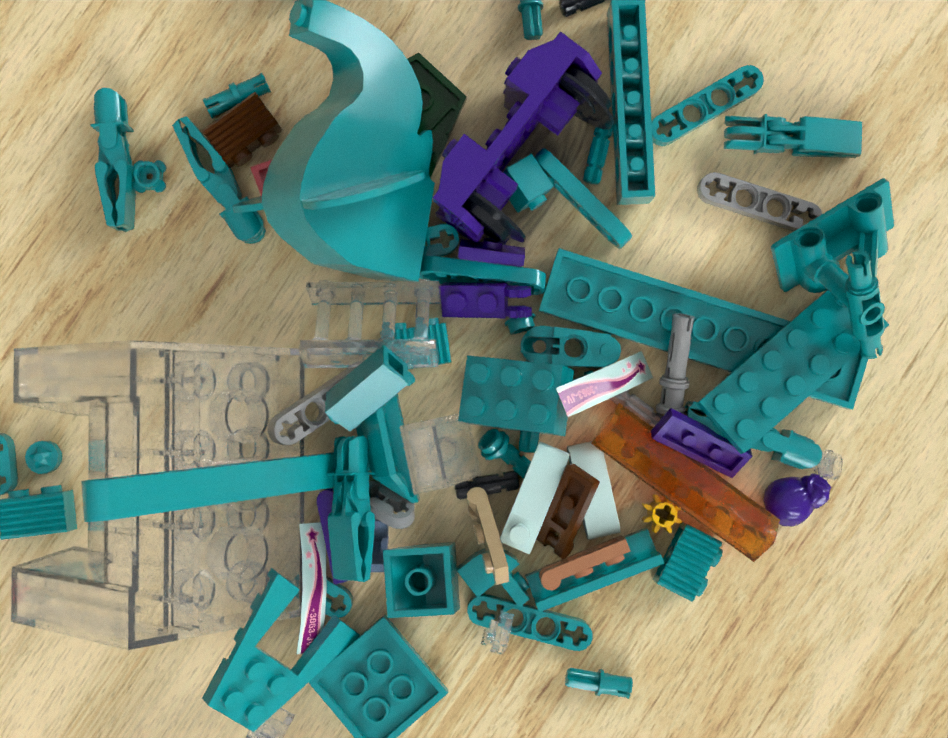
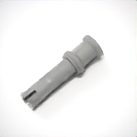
M679 313L672 315L665 374L662 375L659 384L662 385L660 403L656 405V411L664 415L670 408L684 415L686 412L683 402L685 389L689 388L690 384L686 377V369L694 316Z

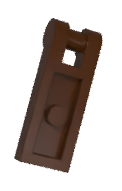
M576 464L566 466L536 538L544 546H551L554 549V553L561 559H565L574 548L573 541L600 483L599 480Z

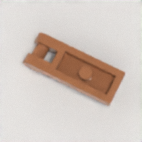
M620 535L542 567L539 571V579L545 589L555 590L560 586L562 579L572 575L575 578L587 576L594 572V566L604 562L606 566L619 563L625 559L624 554L631 551L626 539Z

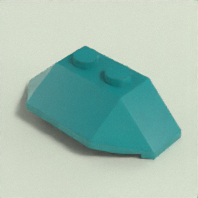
M397 393L366 418L356 431L358 436L367 437L368 471L375 472L372 478L410 503L419 502L420 497Z

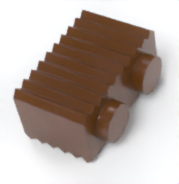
M254 92L205 127L202 132L224 162L231 168L235 165L239 167L247 163L253 157L251 152L260 148L261 145L264 148L272 145L279 138L278 133H281L283 129L256 92Z

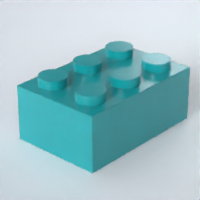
M467 355L458 422L565 437L568 416L556 388L572 382L574 370L557 364Z

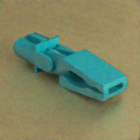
M101 88L94 94L95 124H90L100 134L98 138L99 156L98 162L95 164V175L107 226L117 231L127 232L134 229L136 190L133 187L135 182L133 176L134 169L126 132H134V129L129 126L126 100L111 88ZM119 175L120 183L119 195L117 199L115 192V181Z
M767 114L760 118L725 116L724 124L732 127L724 130V137L729 139L724 142V149L754 150V154L758 152L783 153L785 149H792V156L856 158L861 156V121L805 116L800 117L798 122L790 123L786 121V118L767 116Z
M187 116L178 119L172 126L195 176L215 200L226 209L219 213V215L226 221L237 239L248 244L260 242L264 238L266 229L259 212L234 213L232 206L249 198L246 196L242 199L243 195L232 169L224 162L213 145ZM190 136L209 152L212 158L214 174L204 169L198 156L197 145L190 139Z
M687 401L684 406L685 409H688L685 412L686 416L708 426L714 432L726 438L708 417L699 416L690 410L694 409L702 415L705 414L696 404V401ZM772 428L751 447L752 449L765 452L773 451L771 460L799 469L813 468L822 460L820 446L815 444L810 438L797 434L793 430L782 429L780 434L775 428Z
M340 436L334 440V473H327V475H333L334 492L332 512L328 515L333 579L365 582L370 579L375 529V514L371 512L369 475H375V472H368L367 437Z

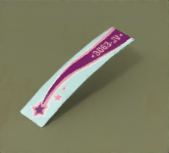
M641 351L556 388L569 417L652 379L653 376Z
M321 522L299 524L302 551V605L296 655L303 654L324 628L327 578L326 546Z

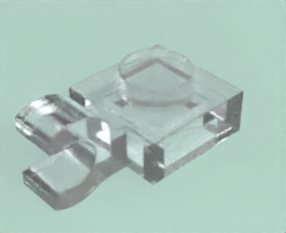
M501 611L497 620H491L489 628L484 629L481 644L485 646L491 644L490 652L503 655L507 649L514 614Z

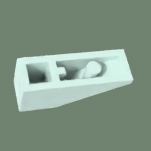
M539 441L500 536L501 543L530 555L570 457L569 453Z

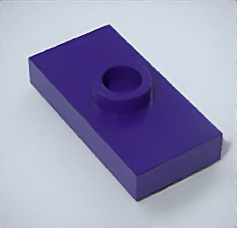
M485 238L483 242L478 241V243L472 240L461 239L458 258L522 267L525 260V247L503 245L491 238Z

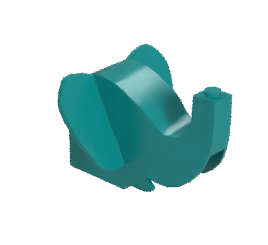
M296 0L289 15L291 23L289 36L313 46L326 54L333 71L330 93L317 109L306 114L294 125L276 151L265 177L262 196L234 204L232 206L234 213L264 210L268 223L276 233L315 265L375 280L419 282L435 182L429 176L433 149L432 131L424 130L419 135L417 134L423 105L420 84L403 52L374 25L327 0Z

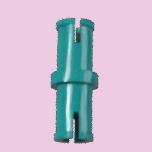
M259 73V75L237 85L233 82L228 85V89L202 100L213 119L215 116L229 111L252 93L256 92L260 97L270 93L271 90L266 83L263 73Z

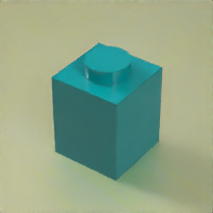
M532 154L506 168L503 172L518 184L517 190L509 199L517 213L527 207L531 211L540 207L547 201L545 195L554 187Z

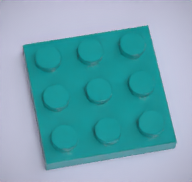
M383 615L308 682L354 738H397L448 694L447 687L386 615Z

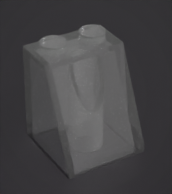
M459 413L400 426L414 494L447 488L481 476L471 424L458 422Z

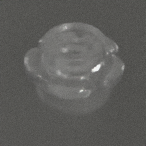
M824 450L822 460L814 467L815 473H818L826 481L828 479L837 480L842 471V456L834 453L832 450Z

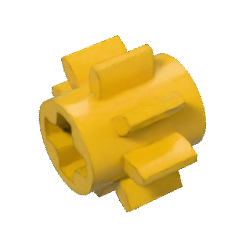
M653 493L652 498L654 501L650 504L642 503V506L647 509V515L641 519L647 523L654 522L651 529L654 533H657L660 527H664L670 534L672 533L671 526L675 522H683L677 517V511L681 510L683 506L680 504H670L673 495L667 494L664 500H660V497ZM665 507L669 514L667 518L661 517L659 519L655 512L657 508L663 509Z

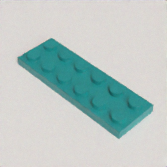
M826 290L696 403L740 454L749 450L860 352V341L852 332L849 309L831 292ZM884 319V327L886 329L889 324Z

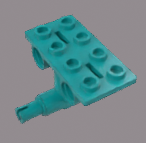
M885 178L866 187L864 190L839 203L834 208L771 245L780 288L787 292L800 284L811 293H821L826 290L831 292L849 309L852 332L860 341L861 355L867 359L877 358L875 349H877L879 356L883 353L881 336L885 331L883 319L885 306L881 302L877 266L878 258L884 256L888 251L887 231L894 227L890 184ZM851 253L853 254L854 264L852 261V256L849 255ZM844 257H846L845 261L848 269V274L840 268V264L838 262Z

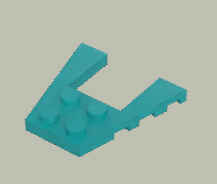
M273 568L267 574L270 580L263 593H257L250 606L253 612L245 627H239L234 637L236 644L228 659L223 657L202 697L208 706L252 732L257 730L360 636L353 628L333 615L292 669L257 647V643L300 591L299 588Z

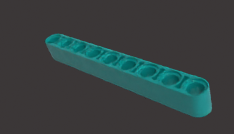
M334 452L81 481L84 522L116 520L333 488V475H327V473H334Z

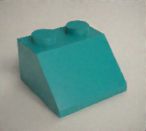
M455 542L419 544L383 550L387 618L454 615L460 609Z

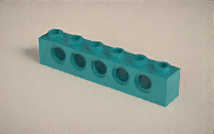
M611 0L607 11L611 104L614 119L613 142L617 205L649 204L656 194L645 0Z

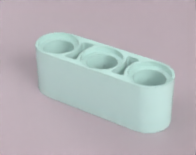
M600 440L567 446V453L570 454V465L576 464L600 481L583 519L587 539L590 540L620 533L618 514Z

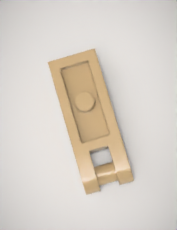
M474 487L467 493L468 512L470 518L478 522V524L473 525L478 545L484 543L486 553L482 554L486 574H493L496 585L509 582L508 563L487 493L480 487Z

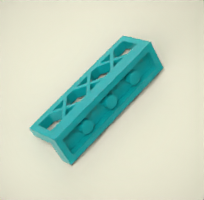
M643 528L623 536L631 552L624 554L625 559L610 566H606L604 562L594 566V572L587 576L575 578L572 575L561 580L560 586L555 590H547L543 587L539 579V571L541 569L526 574L525 577L539 613L665 564L661 554L656 551L649 530Z

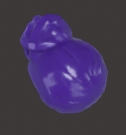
M812 473L810 476H803L802 478L786 477L777 479L765 490L763 502L767 514L772 521L781 526L793 527L801 524L811 515L814 509L820 508L827 503L831 485L816 473Z

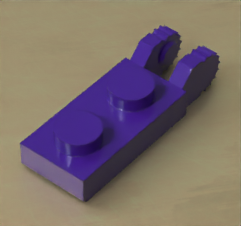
M445 282L440 285L442 317L528 318L532 316V307L524 305L508 306V297L526 298L531 296L530 286H507V283Z

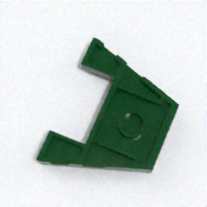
M417 53L407 60L412 66L420 84L423 101L421 122L417 134L419 135L424 130L432 131L433 149L429 168L431 179L466 103L467 96L420 53Z

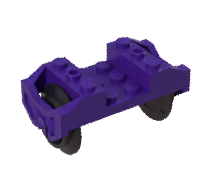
M561 31L554 40L528 50L522 59L516 57L508 66L505 72L508 77L504 82L506 88L503 91L505 95L504 107L509 110L506 116L508 121L502 131L498 128L493 131L485 143L487 149L485 150L466 134H463L459 141L453 139L442 153L445 159L442 163L439 190L433 196V201L440 208L435 214L443 222L453 226L459 234L475 243H478L483 234L503 245L510 238L522 243L526 240L522 230L501 211L518 186L514 180L502 171L539 123L543 124L557 136L574 115L599 129L609 130L614 125L613 116L608 110L611 107L610 98L597 84V80L602 72L589 52Z

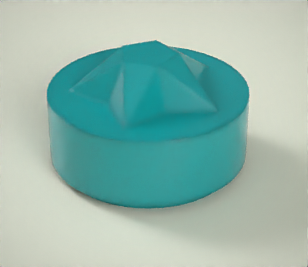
M38 441L27 449L25 461L28 468L35 473H51L60 466L62 452L54 442Z

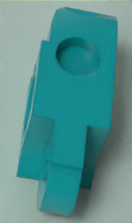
M535 326L522 337L520 351L524 360L528 362L557 364L566 367L604 368L619 359L621 346L615 338L611 337V334L561 327ZM539 340L544 342L546 347L544 352L537 353L533 349V344ZM567 340H576L581 345V353L578 357L573 358L566 354L564 346Z

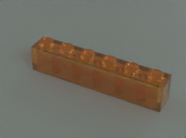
M619 403L600 425L591 443L751 561L755 562L775 543L780 519L706 465L652 439L651 430L653 427Z

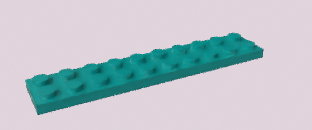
M560 248L557 250L538 312L664 352H668L672 315L678 313L694 316L688 359L728 372L734 371L790 322ZM858 352L809 397L844 409L853 410L868 359Z

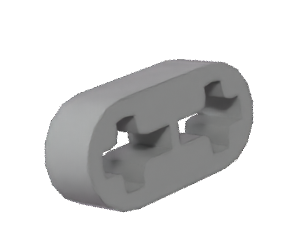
M369 481L371 512L375 514V519L395 529L409 527L415 518L414 503H410L380 482Z

